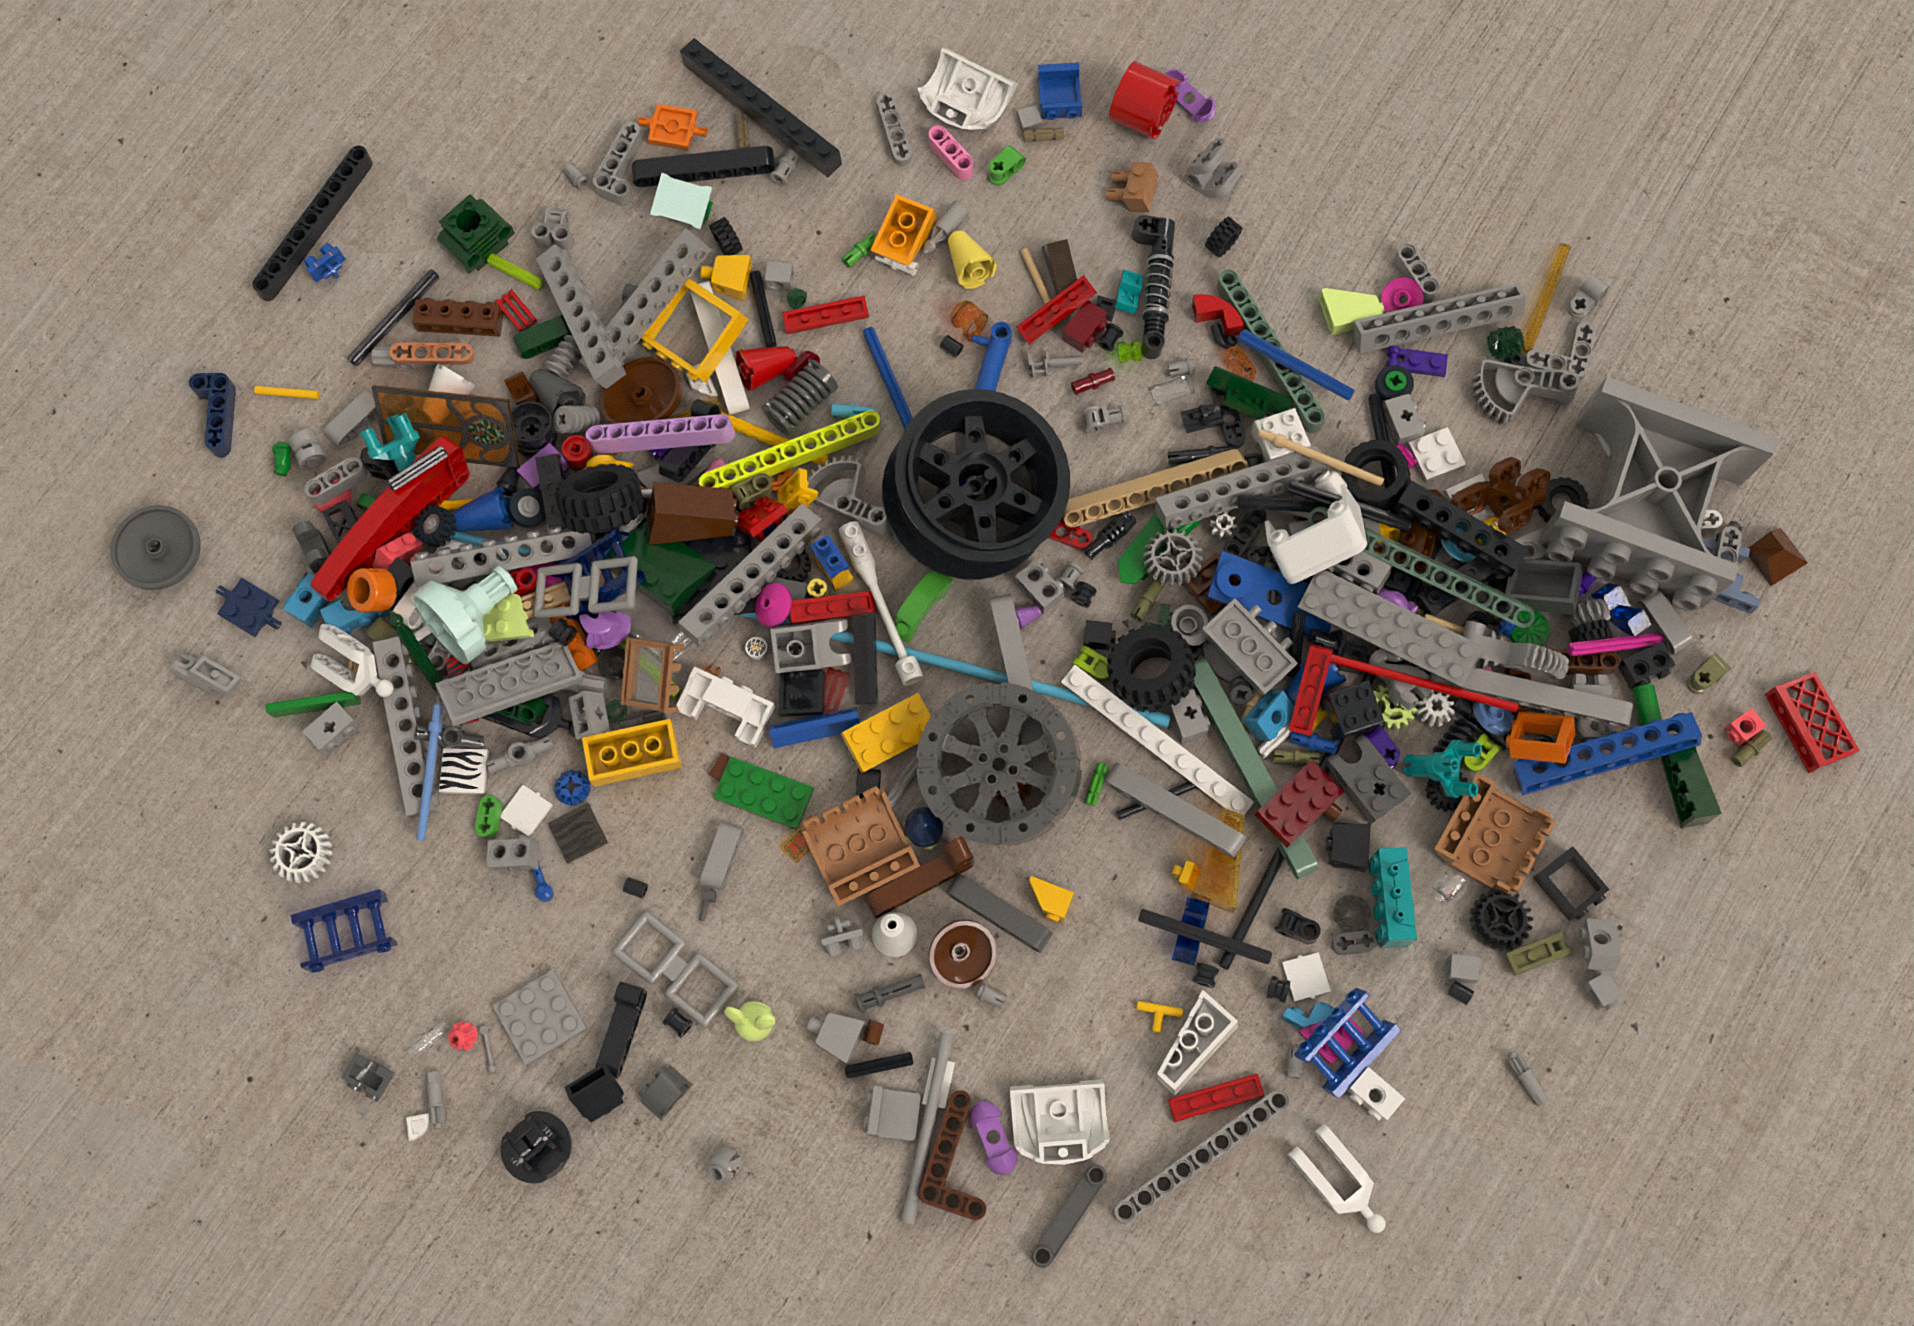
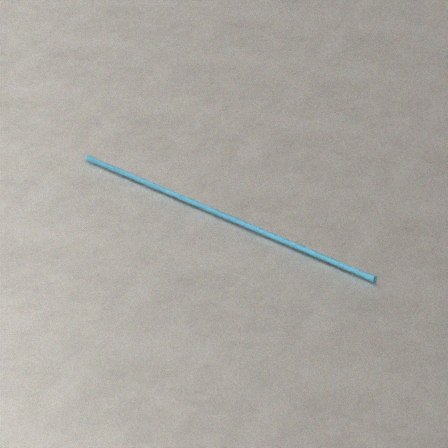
M453 530L455 535L450 536L452 540L472 543L473 546L482 544L483 540L488 539ZM519 547L518 551L522 554H527L530 552V549ZM502 549L506 555L509 554L506 549ZM569 559L557 561L558 565L580 563ZM580 563L583 575L591 572L592 565ZM755 612L740 615L758 620ZM787 617L780 625L789 624V618ZM839 632L833 634L830 638L854 645L853 633ZM877 640V651L898 656L892 643ZM904 647L907 655L915 656L917 662L998 683H1009L1007 673ZM1031 680L1033 691L1036 693L1090 706L1069 689ZM1135 707L1132 708L1152 724L1168 728L1171 715L1158 711L1149 713V710L1146 709L1145 712H1140Z

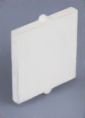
M522 785L501 813V818L512 825L514 830L518 829L525 835L531 836L553 805L540 797L539 792L535 793Z
M1319 952L1303 957L1299 955L1296 959L1282 962L1286 979L1291 981L1290 991L1294 1002L1307 998L1314 999L1315 996L1331 992Z

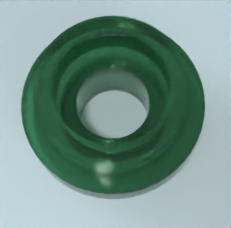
M799 288L792 289L787 296L788 304L793 309L802 307L807 299V293Z
M612 700L605 706L607 718L610 721L619 722L627 714V707L625 704H621V700ZM615 708H619L620 712L618 714L612 713Z

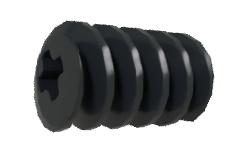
M1457 718L1454 720V725L1449 727V732L1444 733V739H1440L1438 745L1433 748V753L1443 752L1452 740H1462L1464 743H1469L1467 740L1475 742L1476 737L1473 733L1480 735L1481 730L1470 721Z

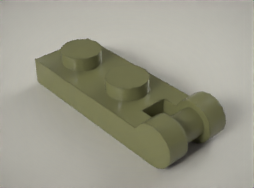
M1564 931L1504 954L1513 976L1573 954L1571 946L1568 947L1565 939L1567 937ZM1553 943H1557L1559 951L1555 952L1552 946Z

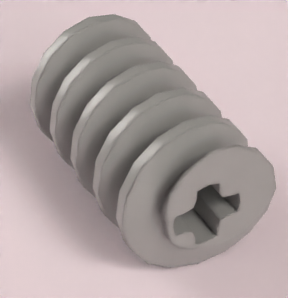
M565 335L564 341H561L558 345L559 348H555L554 354L549 355V361L544 362L543 366L546 371L559 377L561 375L568 377L569 373L566 369L574 370L571 362L579 363L576 356L582 357V354L574 337L571 335Z
M589 405L561 406L554 413L553 424L560 433H586L590 427L600 425V414L595 407Z

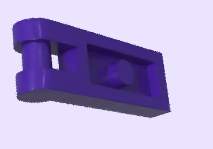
M1398 346L1388 347L1387 355L1389 360L1386 361V367L1400 365L1410 373L1445 377L1448 354L1402 349ZM1403 358V362H1399L1397 359Z

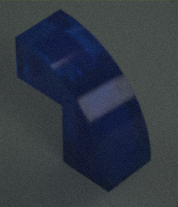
M1607 583L1591 594L1593 599H1602L1606 602L1610 610L1611 618L1609 620L1623 632L1635 637L1651 625L1644 609L1631 607L1620 585Z
M1187 897L1181 921L1204 929L1210 903ZM1177 935L1172 960L1194 966L1200 942Z

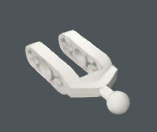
M323 624L320 626L318 638L348 659L358 663L359 667L356 675L333 658L324 654H314L310 664L314 671L342 690L352 692L356 696L363 695L372 686L376 688L377 694L381 697H388L393 693L394 686L389 680L377 678L374 655L370 653V649L334 625Z
M1322 1124L1314 1131L1315 1135L1360 1187L1343 1201L1300 1148L1296 1146L1287 1154L1288 1157L1336 1214L1360 1211L1367 1219V1227L1371 1232H1382L1386 1226L1384 1217L1374 1214L1367 1206L1374 1182L1335 1134L1325 1124Z

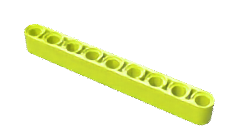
M871 410L852 416L706 472L699 478V485L705 486L708 483L715 484L714 488L730 489L734 484L745 481L759 473H765L769 476L781 473L878 435L881 428L880 416L877 412ZM867 422L876 423L873 426L866 425ZM849 429L855 430V432L852 434H849L846 431ZM828 437L836 438L834 441L826 440ZM812 444L815 445V448L807 449L806 446ZM789 452L795 453V455L792 457L786 456V454ZM774 460L775 463L769 465L766 464V461ZM750 467L755 468L753 472L745 471L747 468ZM729 475L735 476L732 480H726L725 478Z

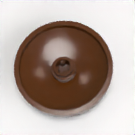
M656 357L639 358L624 364L623 368L626 375L607 389L602 388L600 409L609 424L668 419L677 408L683 392L681 377L673 365L666 360Z

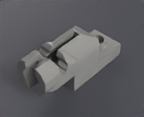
M180 654L182 661L175 660L171 667L172 674L180 679L184 678L186 682L208 694L216 690L228 697L241 682L240 676L205 656L198 660L193 656Z

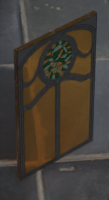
M378 385L372 386L383 445L394 440V434L386 418L397 413L399 415L407 413L413 429L417 430L420 436L415 445L416 449L413 450L415 455H421L438 438L447 436L462 448L467 463L512 468L520 467L510 399Z

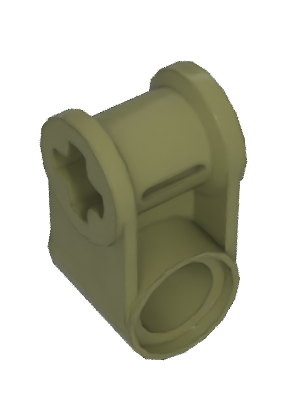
M759 473L745 481L734 484L730 488L739 503V509H748L759 498L771 496L772 480L769 475ZM760 484L767 485L764 489H760L757 486Z
M1715 652L1688 678L1687 687L1691 692L1700 694L1721 679L1731 667Z

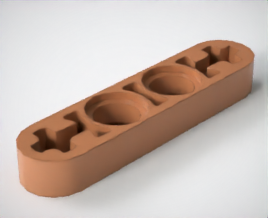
M399 342L393 344L389 350L391 358L397 364L439 363L440 365H466L471 363L475 357L472 347L467 343ZM400 349H402L404 353H410L411 349L412 358H410L409 354H401V357L398 358V356L395 353H399ZM419 349L427 350V355L424 358L416 357V352ZM447 349L449 353L447 357L439 358L437 357L438 351ZM463 350H467L469 353L465 355V358L461 356Z

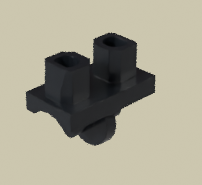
M1218 403L1206 406L1199 405L1198 408L1180 413L1186 433L1224 424Z

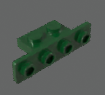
M1214 366L1206 381L1208 386L1225 392L1223 405L1232 410L1245 413L1250 418L1260 420L1265 417L1266 410L1278 414L1287 411L1292 404V398L1217 366Z

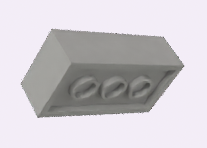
M1233 599L1202 628L1200 633L1263 697L1298 664L1286 651L1293 642L1290 638L1286 637L1279 644L1270 635L1277 628V625L1270 621L1263 628L1255 619L1262 611L1258 605L1247 611L1236 599Z

